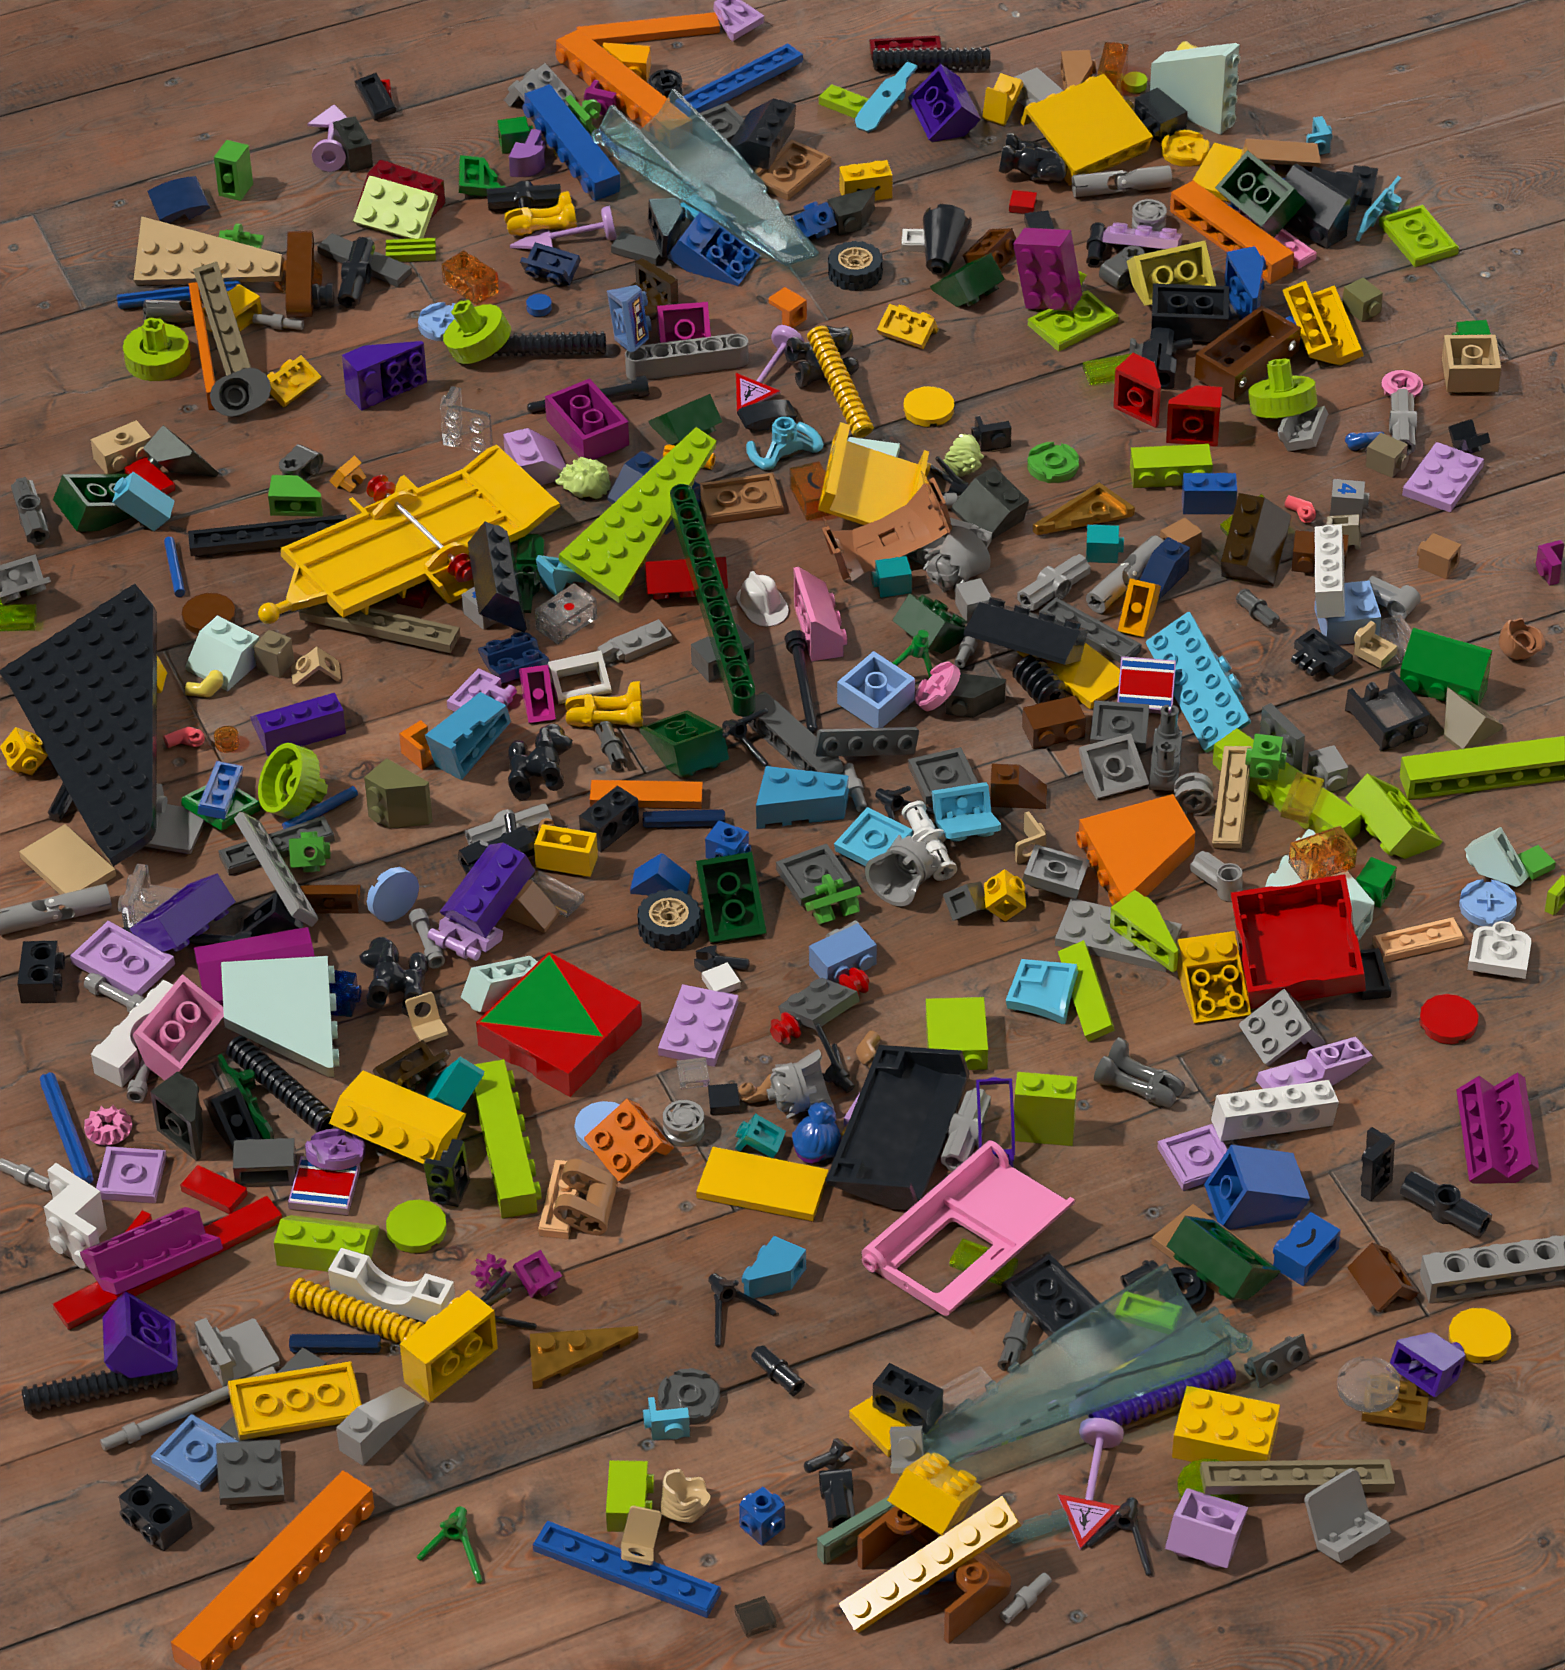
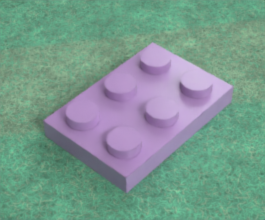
M1113 223V226H1108L1103 234V242L1161 249L1174 248L1182 244V234L1177 233V229L1162 228V231H1152L1151 226L1138 225L1134 229L1127 228L1128 224Z
M1436 442L1403 487L1402 495L1451 512L1483 468L1484 459Z
M107 921L70 955L72 964L88 973L100 974L106 978V983L131 996L134 994L142 996L175 965L174 956L161 952L110 921Z
M682 984L658 1046V1056L715 1067L739 1003L738 995Z

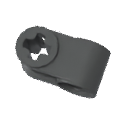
M1138 246L1124 248L1120 253L1103 263L1099 270V277L1118 290L1125 289L1132 283L1127 261L1134 256L1144 254L1143 249Z
M298 444L279 461V469L282 471V475H298L307 482L320 471L324 457L322 453Z

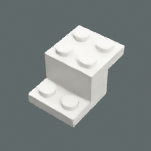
M55 1163L48 1169L49 1187L52 1191L53 1199L44 1206L50 1245L57 1253H64L73 1259L78 1267L89 1270L81 1258L80 1251L99 1244V1237L107 1230L101 1193L98 1189Z

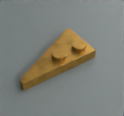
M1099 482L1034 523L1033 533L1042 535L1132 517L1135 515V507Z
M638 1326L530 1334L533 1389L542 1387V1381L557 1374L563 1377L575 1368H581L602 1358L603 1352L618 1345L619 1348H623L631 1344L633 1340L639 1338Z

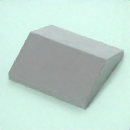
M1131 733L1079 747L1084 778L1096 800L1149 785Z

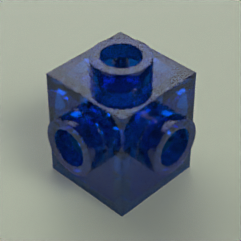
M334 970L335 983H329V991L336 994V1011H331V1015L352 1017L356 1004L361 999L362 986L358 985L357 973Z

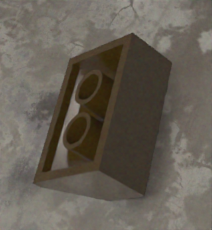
M1239 493L1221 559V577L1274 587L1291 515L1265 497Z

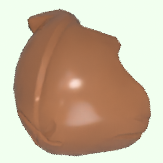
M1523 618L1510 619L1501 629L1499 646L1507 657L1520 660L1530 658L1537 652L1542 651L1545 647V640L1540 629L1527 626Z

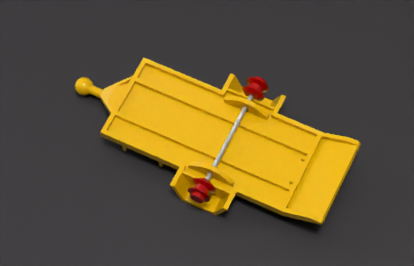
M498 445L487 448L463 469L420 488H417L405 475L399 478L396 486L385 475L375 476L369 481L366 490L367 495L373 497L375 503L363 508L352 497L348 500L355 510L356 516L281 548V557L294 569L286 600L278 604L264 603L258 610L259 619L265 624H273L278 620L280 614L286 611H296L326 602L342 617H346L359 610L367 615L370 605L397 593L402 598H405L408 588L426 580L430 581L434 590L447 603H452L462 598L464 592L474 587L467 543L484 521L493 525H499L507 530L510 542L526 536L561 505Z

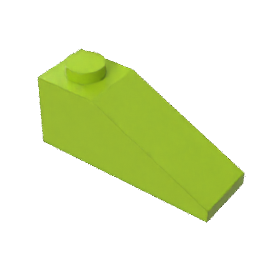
M1134 890L1111 907L1110 928L1174 973L1177 970L1178 948L1156 904L1148 897H1144Z

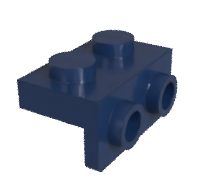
M536 242L528 258L522 257L520 260L525 273L530 277L538 278L540 276L553 284L560 285L563 283L569 286L581 262L579 255Z

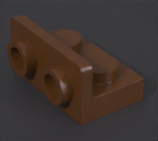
M1012 228L989 229L962 256L967 264L991 253L999 269H1001L1015 256L1013 243L1017 238Z

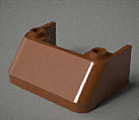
M895 1506L858 1535V1567L864 1569L906 1534L913 1536L924 1547L942 1535ZM984 1551L953 1570L956 1573L957 1585L965 1594L945 1609L944 1640L948 1644L1007 1597L1011 1591V1576L1009 1572Z

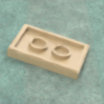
M66 824L19 851L20 858L60 895L102 885L116 876L115 869Z

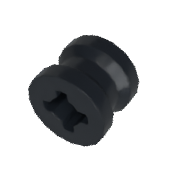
M318 283L312 284L314 309H319L321 306L334 308L333 283H327L325 286H320Z

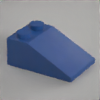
M1255 246L1226 253L1224 286H1229V301L1240 321L1260 307L1261 293L1265 288L1263 271L1266 270V261L1263 255L1260 256Z

